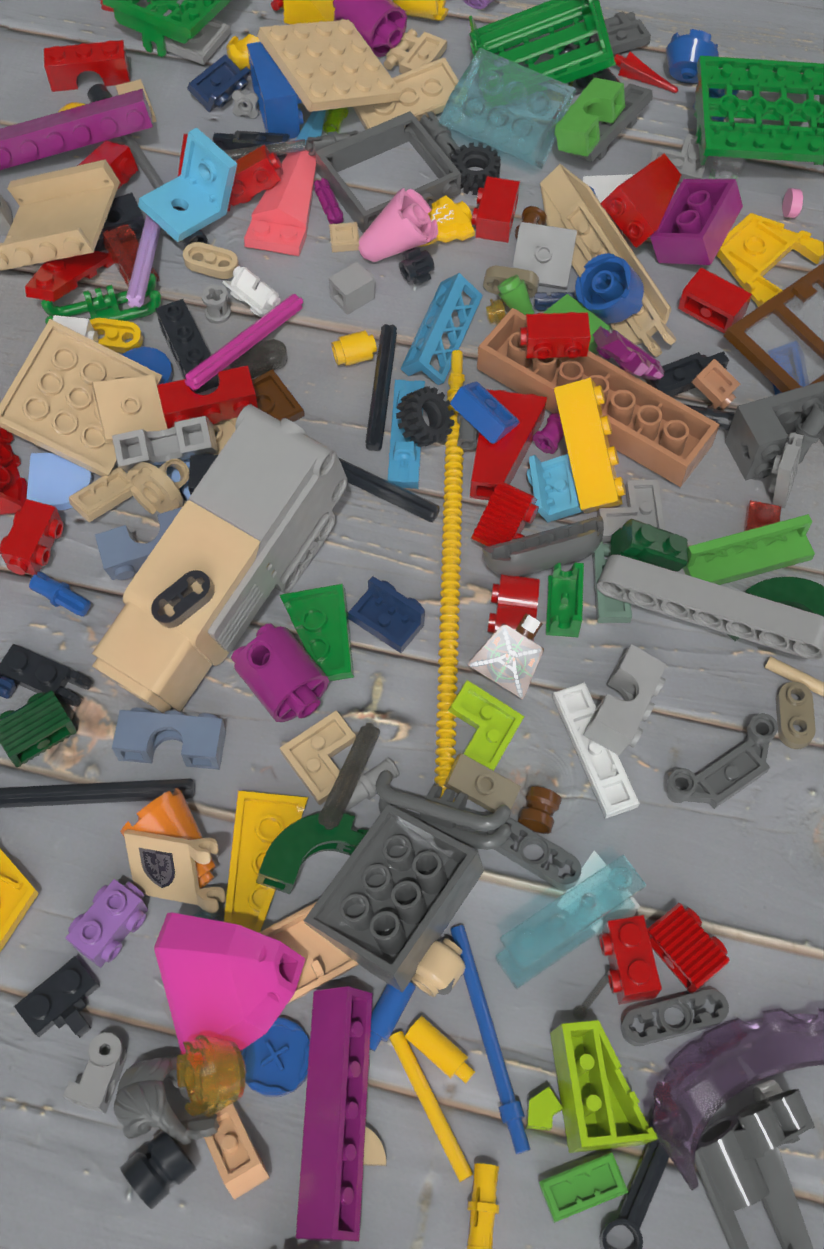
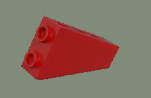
M663 153L620 184L600 203L635 248H638L658 230L682 174L666 154Z
M486 389L520 423L494 444L490 443L479 432L471 477L470 498L489 500L499 480L510 485L533 442V435L539 430L544 421L547 397Z

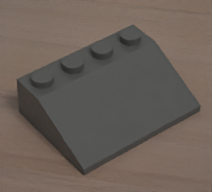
M388 804L303 921L370 973L403 992L415 975L418 964L431 945L438 941L483 874L484 869L476 850Z

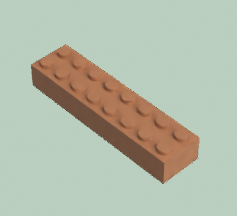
M514 308L507 313L478 346V370L517 393L547 397L546 409L552 413L559 414L554 391L555 387L591 378L596 386L601 385L605 397V404L601 405L603 416L608 415L612 428V434L607 435L610 447L615 446L616 450L680 488L713 446L720 424L589 350L587 357L526 358L525 346H520L519 328L525 327L526 315Z

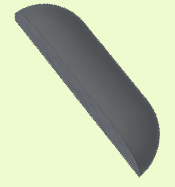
M597 516L482 548L484 561L488 568L497 575L524 577L552 569L557 563H561L562 566L583 560L593 554L601 544L604 534L603 518Z

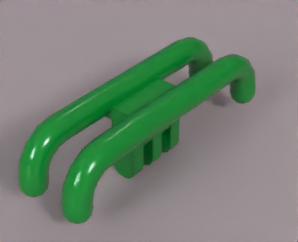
M150 273L145 298L150 297V301L141 307L120 311L118 305L128 303L126 298L128 290L114 293L112 285L106 286V295L102 294L101 287L95 289L97 297L93 298L89 290L83 291L86 301L66 306H55L52 301L42 300L41 306L45 313L49 315L45 319V323L47 325L49 319L53 320L54 315L71 317L87 312L91 316V318H88L89 320L106 318L130 321L149 316L156 312L155 308L161 305V294L159 291L154 290L156 288V277L153 273Z

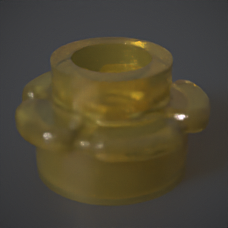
M490 299L491 305L486 306L490 323L496 322L498 325L507 315L502 299L495 301Z

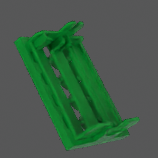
M102 0L103 5L113 8L114 17L120 25L142 34L143 47L146 51L153 52V41L156 44L158 56L163 57L167 54L164 36L185 44L232 0H184L181 4L176 3L179 0H146L150 4L145 8L136 5L140 0ZM168 10L172 11L169 15L164 16Z
M550 0L478 29L473 16H469L471 27L469 35L475 60L474 67L480 79L487 112L616 65L599 0ZM574 23V25L571 27L555 32V30H558L560 28H563ZM549 33V35H547V36H545V37L539 38V39L534 40V41H532V42L529 41V40H531V39H534V38H537V37H539V36H542V35H545V34ZM598 33L599 41L585 45L592 35ZM524 43V45H521V46H519V47L513 48V49H511V50H508V51H505V50H504V49H508V48H511V47H513V46H516V45H518V44ZM570 43L580 45V48L560 55L565 45ZM498 52H499L498 55H495V56H492V57H490V58H487V56H490V55H492V54H495V53H498ZM541 54L554 55L552 59L534 64ZM521 62L529 65L528 68L512 74L509 73L515 64ZM497 72L503 74L504 77L489 82L488 75Z
M714 56L699 57L697 62L698 84L695 91L696 103L694 108L696 110L694 116L697 118L696 144H699L700 165H705L708 156L814 162V165L824 166V63ZM709 88L724 89L725 95L721 98H710ZM732 90L752 91V97L748 100L739 99L732 94ZM760 91L779 93V99L775 102L767 101L760 96ZM787 93L806 94V101L794 103L791 99L787 98ZM814 95H819L820 102L814 100ZM712 117H726L727 121L717 122L711 121ZM734 118L754 119V124L734 123ZM762 120L781 121V125L762 124ZM789 121L808 122L809 126H790Z

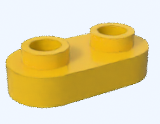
M106 318L90 320L98 336L104 335L103 338L98 339V343L115 352L125 353L133 348H139L143 344L144 339L141 330L133 322ZM132 338L131 341L125 342L127 339Z

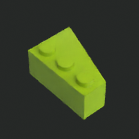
M599 1020L562 1023L554 1029L550 1036L569 1153L640 1146L657 1140L658 1137L653 1127L649 1128L638 1106L640 1101L635 1091L631 1092L620 1070L622 1065Z

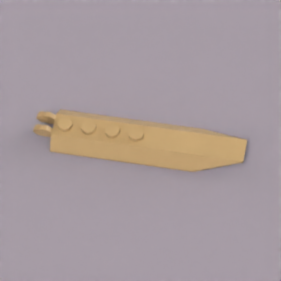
M559 164L540 183L544 211L547 216V226L577 230L572 266L579 277L584 272V266L588 261L598 255L607 253L623 258L640 276L644 285L643 306L641 310L624 321L610 325L613 330L615 329L634 344L644 343L651 354L658 357L662 354V351L657 342L651 337L659 331L666 343L672 345L677 341L672 331L665 325L672 308L608 213L601 206L592 189L567 168Z

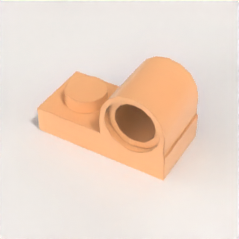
M231 1102L211 1114H217L219 1129L216 1134L204 1137L225 1187L235 1200L268 1180L270 1176L245 1129L237 1109Z

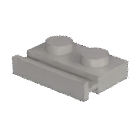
M790 433L789 442L785 447L783 456L777 455L772 469L774 475L769 488V492L774 493L773 506L781 508L786 506L794 477L797 475L804 435Z

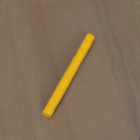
M398 1031L391 1035L389 1039L459 1182H462L474 1174L403 1031Z

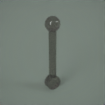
M608 971L582 1005H578L573 1009L575 1019L584 1020L587 1017L588 1008L609 982Z

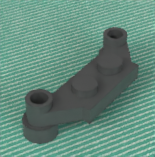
M757 714L751 719L747 727L746 742L696 776L686 768L674 770L667 781L668 798L674 803H682L684 801L708 803L715 809L760 778L770 769L766 759L769 743L778 731L777 721L769 714Z

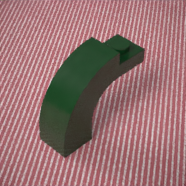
M775 577L758 582L745 591V593L824 617V586L808 579ZM727 634L734 641L739 639V637Z
M318 813L299 819L285 828L272 842L263 859L256 883L290 894L299 868L309 857L324 851H336L351 856L368 830H351L355 816L343 813Z

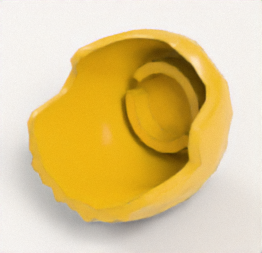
M248 34L242 40H239L237 36H233L227 44V55L240 70L246 66L250 69L247 44L260 42L259 38L252 34Z

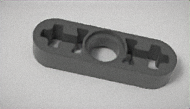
M508 818L504 824L509 825L512 829L510 838L517 842L519 836L524 838L519 843L517 852L513 850L515 842L511 839H508L503 845L494 850L558 889L568 890L573 888L578 883L582 871L579 860L514 819ZM495 829V830H489V831L487 832V835H491V834L495 833V832H496V829ZM531 844L540 846L544 852L543 858L539 861L528 860L523 852L525 847ZM550 854L555 856L553 864L559 868L569 865L571 867L570 874L573 877L566 875L564 879L558 876L559 869L552 864L549 865L548 870H545L544 867L548 863Z
M708 989L633 1009L626 1014L621 1023V1033L629 1044L645 1046L715 1027L727 1017L729 1004L722 993L717 990ZM706 999L709 1000L710 1004L718 1005L719 1010L714 1013L715 1018H712L709 1012H705L695 1017V1020L698 1022L697 1024L693 1023L692 1010L703 1007ZM687 1003H692V1010ZM668 1008H677L684 1014L685 1023L681 1028H672L666 1023L664 1013ZM652 1012H656V1022L662 1033H657V1025L647 1028L643 1033L644 1037H640L637 1031L631 1032L629 1027L634 1023V1018H638L640 1023L651 1022L654 1019Z

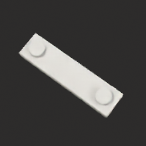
M585 682L554 692L553 700L605 819L638 808L640 803L618 755L583 735L596 709Z

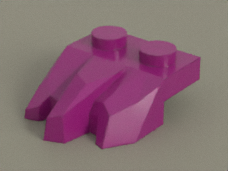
M600 326L593 334L598 353L607 360H610L612 357L622 370L631 375L639 376L642 379L657 380L664 376V370L657 359L615 329L610 333Z

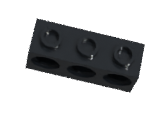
M180 299L157 307L155 310L165 341L183 379H186L185 375L211 355L184 299ZM217 375L197 390L192 391L198 394L219 386Z

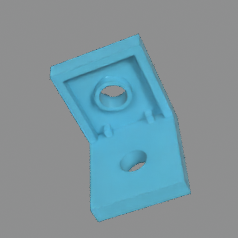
M195 128L188 132L181 176L140 197L138 207L173 239L180 242L227 214L237 163L198 128ZM178 206L184 208L185 210L179 211L173 207Z

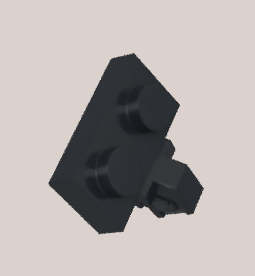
M74 956L19 1001L14 1008L37 1037L42 1036L54 1025L60 1029L67 1024L74 1034L81 1038L92 1029L80 1013L87 1006L83 1000L100 986Z

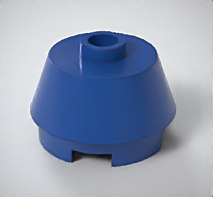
M690 29V34L680 36L677 32L672 36L666 48L669 73L674 79L684 83H698L697 62L699 57H719L718 43L714 44L711 41L712 35L701 30Z

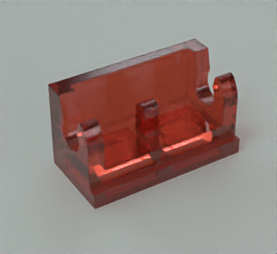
M127 224L111 231L103 232L106 250L129 288L139 242L134 232L131 231L130 225ZM152 267L151 273L155 275L157 283L160 281V278L154 267Z

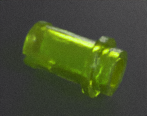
M348 107L328 110L329 113L322 126L325 133L328 134V132L333 131L339 133L343 119L349 114Z

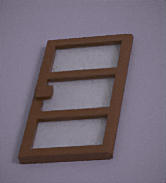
M824 262L727 328L724 337L782 393L824 381Z

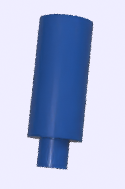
M409 982L403 992L387 983L371 1013V1051L375 1052L380 1041L387 1042L416 989V986Z

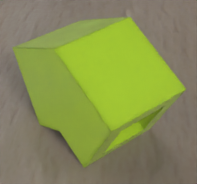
M550 1087L528 1101L526 1129L546 1131L552 1129L553 1116L561 1112L563 1108Z

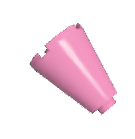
M405 188L399 190L359 238V252L363 258L377 262L434 240L438 235V224L436 219L431 221L428 213L432 210L424 198L411 188L405 191Z

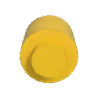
M366 330L340 336L337 338V341L331 342L333 356L337 365L344 364L349 366L373 359V353L377 352L374 336L368 335Z

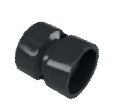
M161 1131L147 1143V1153L137 1152L120 1167L128 1183L150 1209H153L170 1194V1184L180 1185L197 1170L174 1137L164 1131Z

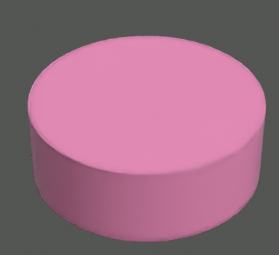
M789 188L786 191L782 205L784 217L796 218L800 214L803 205V193L800 189Z

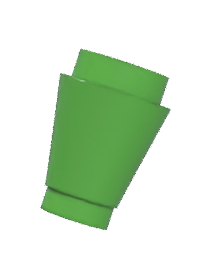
M518 275L509 277L497 286L500 291L499 297L510 310L514 308L525 315L535 313L525 282L520 280Z

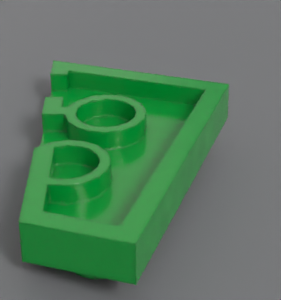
M343 583L279 595L305 650L325 673L329 682L353 678L354 670L346 591Z

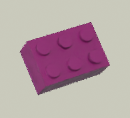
M736 179L682 180L667 207L658 230L650 236L658 263L712 264L743 207Z

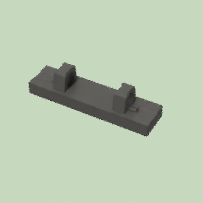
M629 83L624 89L625 108L614 123L599 122L600 141L589 156L586 157L569 153V155L581 157L590 162H593L595 158L601 160L607 154V146L625 127L631 129L637 123V115L653 100L652 90Z

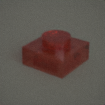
M750 500L747 506L744 531L780 522L782 506Z

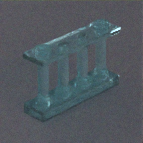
M624 854L501 936L500 941L506 949L497 954L495 960L517 990L601 932L607 921L620 919L633 910L635 904L630 897L645 888V882Z

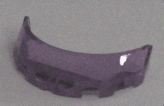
M780 1008L762 1011V1018L746 1022L739 1018L729 1020L704 1032L699 1039L689 1042L668 1063L670 1070L662 1082L657 1081L653 1093L655 1099L653 1125L658 1140L692 1191L699 1186L695 1173V1155L701 1134L713 1115L729 1099L750 1085L770 1076L798 1068L824 1065V1009L818 1008V1014H791Z

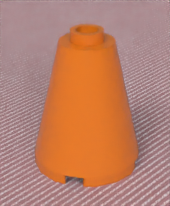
M175 788L173 794L171 791H168L150 802L137 813L139 821L134 826L128 821L120 831L123 836L124 832L130 829L189 840L203 838L186 799L179 788ZM212 856L208 864H200L195 861L199 889H202L215 878L211 873L216 868Z

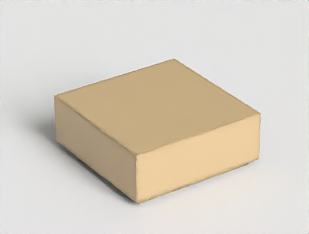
M357 222L329 224L332 253L359 250Z

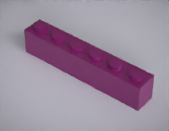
M143 88L0 128V170L152 128V114Z
M349 986L315 990L313 992L296 1239L359 1242L373 993Z

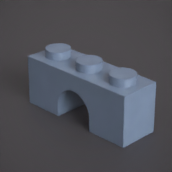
M182 507L157 515L160 530L156 538L148 543L135 542L134 536L126 525L95 534L103 568L112 580H126L133 577Z
M135 707L131 711H119L112 750L118 761L152 764L155 750L161 743L167 740H177L183 743L181 756L186 767L220 770L226 729L222 718H218L213 714L202 713L198 716H187L174 710L165 711L164 714L153 713L145 708Z

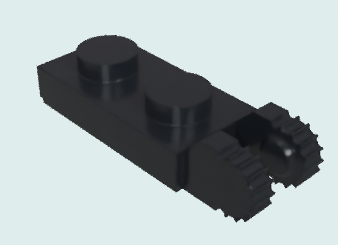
M14 643L0 662V677L5 676L12 679L15 684L36 693H47L52 690L58 700L74 707H78L82 699L76 693L64 689L69 682L85 690L90 689L93 684L85 675Z

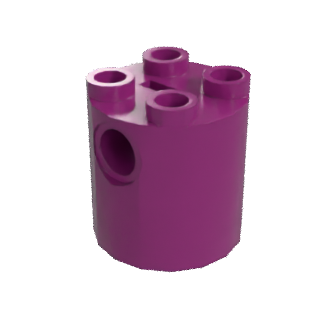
M333 0V7L335 8L334 21L345 19L352 22L376 57H384L391 48L396 47L401 41L407 27V15L405 10L391 0Z
M272 623L262 626L257 631L255 639L246 646L235 650L231 656L232 661L235 663L234 669L276 722L283 723L297 716L302 719L312 714L319 707L321 702L319 699L328 687L329 679L286 627H275Z

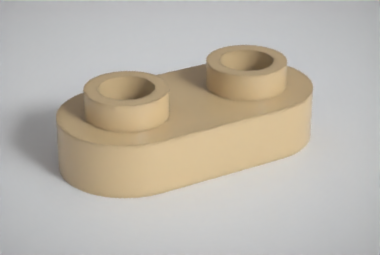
M202 242L191 243L183 250L185 266L197 273L219 279H229L233 277L234 269L239 266L237 255L231 250Z

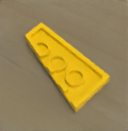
M238 791L224 922L238 924L255 932L261 931L275 889L256 883L259 870L266 852L275 838L289 825L301 819L308 797Z

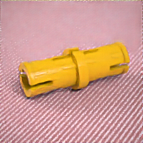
M481 1163L474 1164L472 1201H468L467 1211H471L467 1249H493L495 1214H499V1205L496 1204L499 1166Z

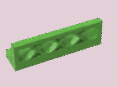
M809 514L688 546V562L683 567L685 575L722 585L810 561L813 559L815 552L806 534L812 524V520Z

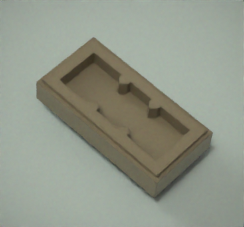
M462 753L457 755L444 784L446 788L454 790L457 794L460 792L467 794L468 800L492 813H495L501 805H506L511 810L521 788L520 785Z

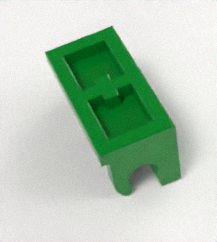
M575 562L571 571H562L561 563H557L553 567L552 575L548 576L546 635L578 638L583 612L584 563Z

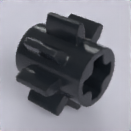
M418 247L402 253L405 260L399 262V269L407 282L413 280L414 285H420L431 279L429 272L435 269V265L428 251L424 250L421 252Z

